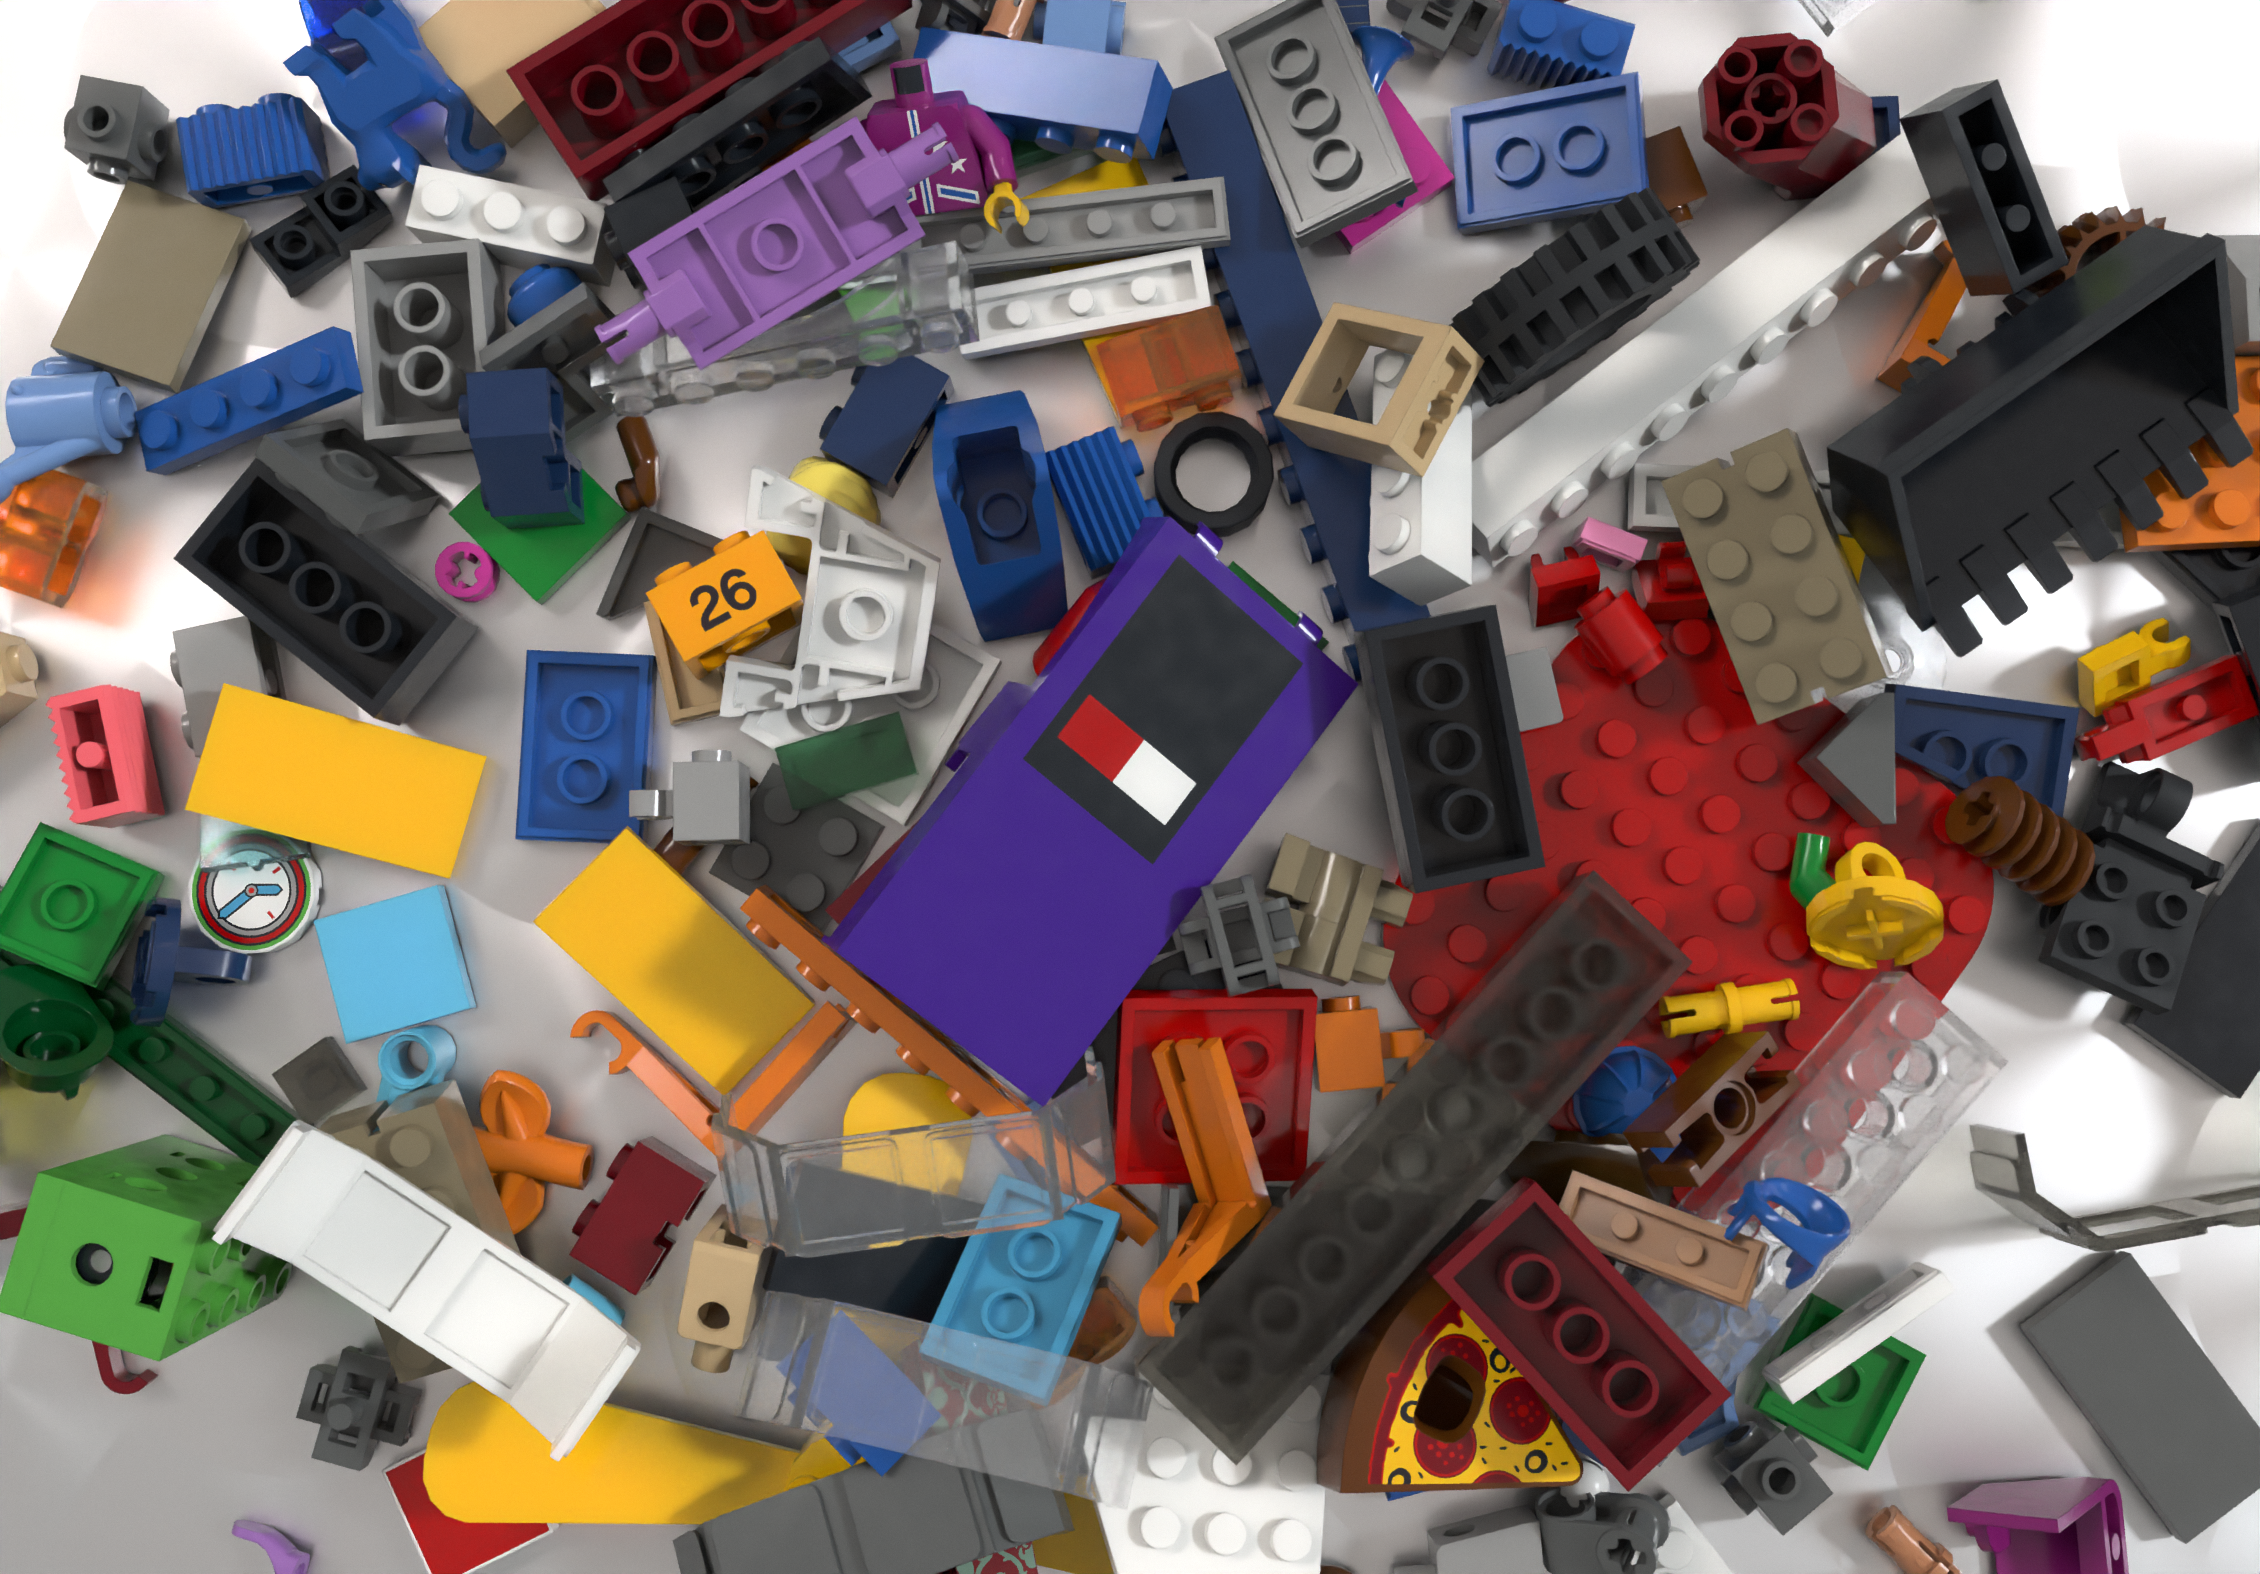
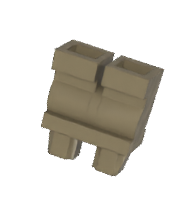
M1286 833L1280 843L1264 895L1275 899L1287 897L1290 904L1299 906L1298 910L1289 909L1301 947L1273 954L1276 967L1322 979L1342 987L1349 983L1350 980L1361 984L1384 985L1388 978L1395 951L1362 941L1369 919L1399 929L1402 928L1413 894L1392 882L1383 880V869L1368 864L1364 865L1346 856L1310 845L1311 842ZM1265 897L1262 902L1270 901L1273 899Z

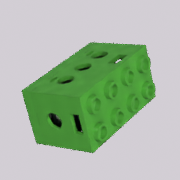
M164 1134L38 1172L0 1293V1312L160 1362L272 1303L284 1292L290 1279L292 1264L234 1238H231L222 1245L212 1239L216 1234L213 1229L259 1167L245 1162L238 1156Z

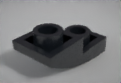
M355 165L350 166L300 195L304 208L249 239L256 254L290 298L312 286L350 258V250H360L393 219L392 213L377 193L367 190L359 183L357 179L358 169Z

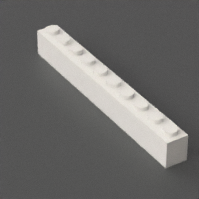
M1902 132L1472 462V547L1492 568L1506 557H1515L1526 551L1533 544L1538 533L1558 517L1566 518L1574 514L1584 504L1589 493L1606 480H1615L1626 474L1633 467L1641 453L1658 440L1663 442L1674 437L1684 427L1689 416L1708 402L1716 403L1722 400L1731 392L1741 376L1758 363L1765 365L1774 360L1793 336L1806 326L1815 327L1822 323L1833 312L1837 303L1857 287L1864 289L1870 286L1883 273L1888 263L1906 249L1908 251L1918 249L1930 238L1936 226L1941 222L1905 133Z

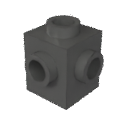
M80 75L74 106L69 109L64 119V136L66 140L64 149L86 164V172L98 179L116 184H127L128 177L154 181L158 162L164 159L168 149L166 125L170 110L143 86Z
M1762 1417L1756 1423L1754 1421L1745 1422L1726 1437L1723 1443L1725 1449L1715 1457V1460L1728 1474V1477L1720 1484L1732 1500L1747 1516L1756 1509L1782 1536L1833 1494L1831 1489L1810 1465L1818 1457L1817 1454L1791 1425L1782 1431L1765 1417Z

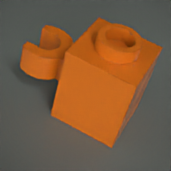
M1360 995L1321 999L1322 1011H1317L1313 1059L1315 1089L1320 1093L1385 1087L1383 1059L1427 1055L1424 1029L1418 1027L1380 1032L1377 1008L1372 1006L1361 1007Z

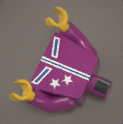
M906 59L889 65L895 98L875 102L867 114V118L860 121L877 151L884 148L889 153L932 127V124L935 122H939L947 135L946 140L928 150L925 154L930 155L951 142L959 157L958 162L949 164L908 189L911 196L906 198L913 214L917 216L984 207L986 221L998 233L1002 234V227L999 223L1000 212L1005 207L1013 205L1015 206L1016 219L1024 227L1029 221V211L1027 206L1013 193L1017 189L1018 183L1010 142L1004 133L981 107L968 104L963 91L954 90L933 93L927 59Z

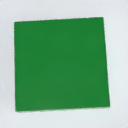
M583 468L585 524L508 529L492 518L490 512L485 510L481 498L480 483L448 513L541 605L631 518Z
M40 822L0 893V948L104 991L145 915L149 899L155 896L165 876L154 869Z
M1804 1290L1766 1365L1843 1313L1844 1310ZM1890 1336L1794 1404L1775 1393L1761 1374L1746 1404L1786 1427L1789 1425L1793 1426L1804 1437L1868 1471L1926 1355Z

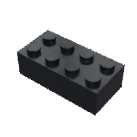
M258 458L254 459L173 558L370 716L398 726L401 725L479 628L362 534L355 535L332 524L327 519L322 508L303 493L283 485L276 478L275 471Z
M1496 604L1353 632L1402 886L1416 894L1546 867Z

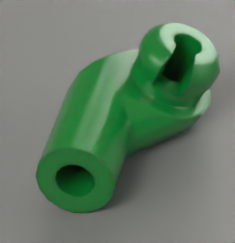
M1797 833L1789 887L1792 896L1806 910V907L1817 893L1836 883L1825 871L1831 838L1811 833Z

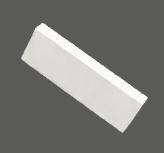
M1914 1262L1766 1365L1761 1373L1775 1393L1794 1404L1956 1290L1942 1271L1920 1262Z

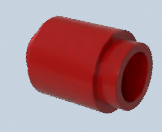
M1607 586L1591 596L1576 609L1583 619L1574 626L1575 631L1610 676L1618 674L1626 685L1646 675L1668 656L1667 651L1660 644L1664 638L1626 588L1613 594Z

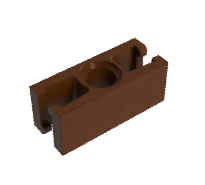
M1768 1031L1722 1035L1622 1132L1633 1150L1637 1153H1644L1648 1148H1675L1663 1164H1654L1647 1170L1656 1186L1700 1188L1802 1085L1793 1070L1756 1071L1754 1066H1752L1761 1054L1765 1059H1771L1779 1051L1777 1044Z

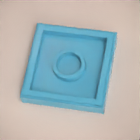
M435 885L314 920L346 1044L356 1043L477 1008L444 885Z

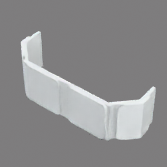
M299 1119L294 1121L285 1131L213 1229L216 1234L212 1239L220 1245L234 1238L292 1263L510 1404L552 1443L550 1457L557 1462L560 1461L562 1456L567 1457L641 1349V1343L574 1289L456 1214L455 1211L379 1161Z

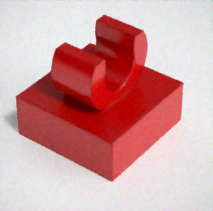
M1685 541L1659 543L1656 559L1640 560L1632 568L1631 582L1637 602L1651 621L1707 618L1710 604L1692 558L1684 557L1686 552Z
M1568 546L1563 548L1562 562L1549 565L1543 564L1539 553L1531 556L1529 611L1536 627L1581 617L1576 609L1596 594L1600 586L1601 573L1593 554L1579 557L1577 551L1573 547Z

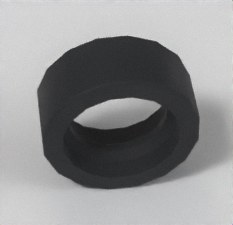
M1222 411L1197 413L1177 423L1161 441L1154 462L1155 496L1165 516L1171 517L1188 533L1194 535L1198 529L1197 523L1199 521L1203 522L1218 537H1228L1248 527L1264 510L1274 480L1272 453L1262 434L1245 419ZM1219 439L1233 444L1244 454L1250 466L1251 481L1246 494L1236 505L1224 511L1208 512L1194 507L1183 498L1177 486L1176 469L1180 457L1190 446L1202 440Z

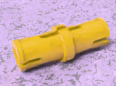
M1791 978L1736 988L1733 982L1717 984L1715 991L1673 997L1662 996L1659 999V1015L1687 1013V1017L1661 1022L1662 1029L1667 1038L1715 1029H1722L1724 1034L1741 1032L1743 1025L1787 1019L1790 1021L1797 1020L1800 1015V1002L1798 1000L1778 1004L1771 1003V999L1789 997V995L1798 994Z

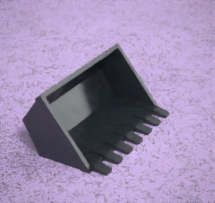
M2144 225L2043 297L2039 298L2026 289H2022L2015 294H2009L2002 302L2011 315L2004 311L1997 316L1994 322V331L1977 343L1970 340L1956 350L1958 356L1944 366L1928 356H1920L1907 367L1913 377L1901 383V396L1827 447L1833 512L1905 604L1906 612L1922 633L1934 626L1954 654L1962 658L1981 645L1983 641L1980 633L1962 607L1963 604L1979 595L1998 621L2004 626L2009 625L2028 611L2027 604L2007 575L2013 569L2024 563L2046 593L2053 594L2073 580L2072 572L2052 543L2053 541L2069 532L2089 559L2096 563L2118 548V542L2098 512L2100 508L2114 500L2136 530L2143 531L2162 518L2164 513L2143 480L2150 473L2159 469L2182 499L2187 500L2206 487L2209 480L2188 448L2197 440L2203 437L2228 468H2233L2253 454L2254 449L2233 417L2234 414L2239 412L2225 239L2209 233L2200 238Z

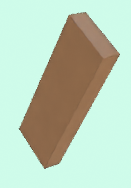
M1572 1171L1559 1207L1605 1257L1742 1311H1747L1769 1251L1767 1243L1738 1233L1732 1241L1727 1240L1724 1237L1727 1229L1725 1227L1577 1171Z

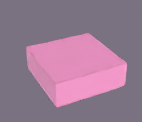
M1587 517L1575 529L1569 546L1573 547L1579 556L1583 557L1593 554L1597 563L1624 572L1641 560L1648 540Z

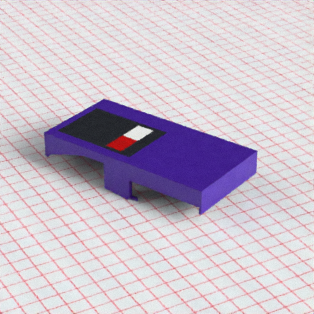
M1144 517L1139 523L1141 526L1076 628L1031 686L1011 681L1006 683L958 742L960 745L945 763L946 767L951 771L955 772L957 769L958 771L830 937L824 935L821 939L836 953L1043 1108L1173 935L1178 925L1181 924L1202 896L1200 887L1211 884L1359 685L1317 647L1322 638L1323 630L1302 611L1297 613L1299 619L1296 625L1293 626L1216 558L1222 548L1223 540L1201 521L1197 523L1198 529L1195 535L1192 536L1171 517Z

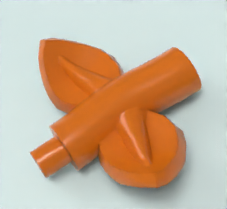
M507 1070L495 1071L485 1082L479 1098L480 1115L486 1127L472 1126L513 1235H515L532 1223L544 1206L545 1181L568 1188L585 1189L593 1168L594 1149L592 1145L546 1134L545 1132L550 1124L551 1104L546 1093L538 1084L523 1075Z

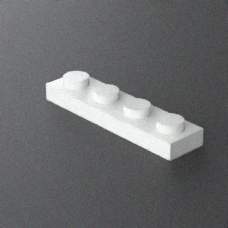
M1201 245L951 293L960 351L965 360L1213 314Z

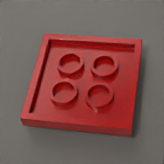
M1312 988L1258 989L1228 997L1226 989L1131 990L1118 1007L1111 1156V1176L1114 1185L1192 1183L1152 1052L1162 1041L1174 1040L1176 1044L1182 1039L1203 1038L1204 1042H1206L1208 1038L1221 1037L1264 1181H1306L1318 998Z

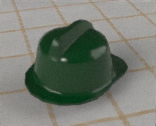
M24 964L1 970L0 1058L3 1060L10 1078L26 1090L37 1093L59 1092L67 1101L75 1098L80 1084L86 1082L96 1070L98 1063L112 1050L115 1034L109 1021L101 1013L85 988L75 979L36 964Z

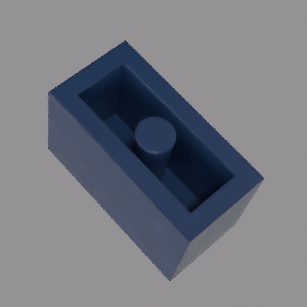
M883 339L875 354L868 351L858 362L851 378V385L855 387L843 408L836 405L830 411L821 427L819 439L824 441L820 450L827 460L840 463L859 472L869 481L873 488L893 498L934 428L937 408L940 405L948 404L955 391L948 374Z

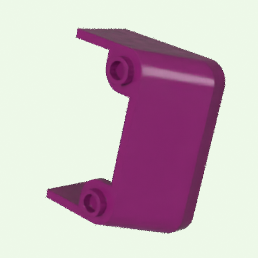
M2074 1477L1982 1484L1947 1507L1949 1522L1965 1523L1969 1536L1976 1538L1979 1548L1984 1552L1995 1553L1997 1574H2129L2122 1499L2119 1487L2113 1479Z

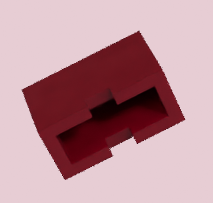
M653 1136L638 1141L635 1147L626 1143L606 1173V1177L614 1182L600 1203L592 1199L574 1224L572 1233L577 1235L579 1239L569 1255L633 1295H638L651 1285L676 1243L675 1240L666 1235L672 1225L679 1227L684 1219L687 1221L691 1219L717 1175Z

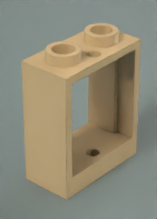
M1334 302L1278 405L1274 416L1308 447L1423 478L1478 375L1484 360L1452 326ZM1370 345L1414 355L1377 425L1333 414ZM1431 402V408H1430V410H1429V412H1428V411H1427L1428 405H1429V403Z

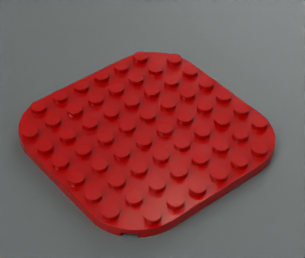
M1708 617L1652 621L1664 637L1660 644L1667 651L1668 656L1646 675L1629 685H1626L1618 674L1611 677L1578 634L1551 661L1563 720L1557 724L1520 732L1546 867L1416 894L1402 886L1400 872L1398 871L1392 883L1412 893L1413 898L1402 928L1399 929L1381 923L1380 938H1382V948L1395 951L1388 974V981L1394 995L1408 1017L1420 1029H1424V1033L1554 1130L1579 1131L1582 1133L1573 1114L1572 1090L1579 1071L1592 1056L1615 1046H1637L1656 1053L1672 1068L1678 1079L1724 1035L1722 1029H1715L1667 1038L1662 1029L1661 1022L1687 1017V1013L1682 1012L1660 1016V997L1715 991V986L1720 983L1733 982L1736 988L1791 978L1798 994L1789 995V997L1771 999V1003L1778 1004L1799 1000V1018L1792 1021L1787 1019L1743 1025V1030L1739 1033L1768 1031L1777 1044L1779 1051L1771 1059H1765L1761 1054L1752 1066H1754L1756 1071L1793 1070L1802 1085L1700 1188L1673 1187L1669 1207L1680 1211L1686 1210L1694 1216L1703 1219H1734V1216L1729 1215L1727 1210L1729 1206L1737 1202L1744 1193L1743 1187L1748 1181H1761L1766 1178L1778 1177L1808 1185L1823 1169L1979 948L1992 912L1994 898L1993 869L1983 864L1980 857L1966 852L1962 844L1952 842L1946 833L1945 819L1949 806L1957 796L1925 770L1895 756L1896 824L1879 827H1861L1797 763L1846 713L1823 697L1824 700L1757 725L1716 621ZM1797 833H1811L1831 838L1825 871L1834 880L1836 863L1856 844L1871 842L1887 849L1902 866L1907 880L1915 881L1932 890L1941 902L1944 915L1942 941L1928 955L1902 966H1895L1894 958L1876 960L1877 968L1856 969L1837 965L1818 955L1811 947L1810 936H1807L1806 910L1792 896L1789 887ZM1863 868L1867 876H1873L1868 870ZM1767 1200V1204L1770 1207L1775 1208L1779 1206L1778 1203Z

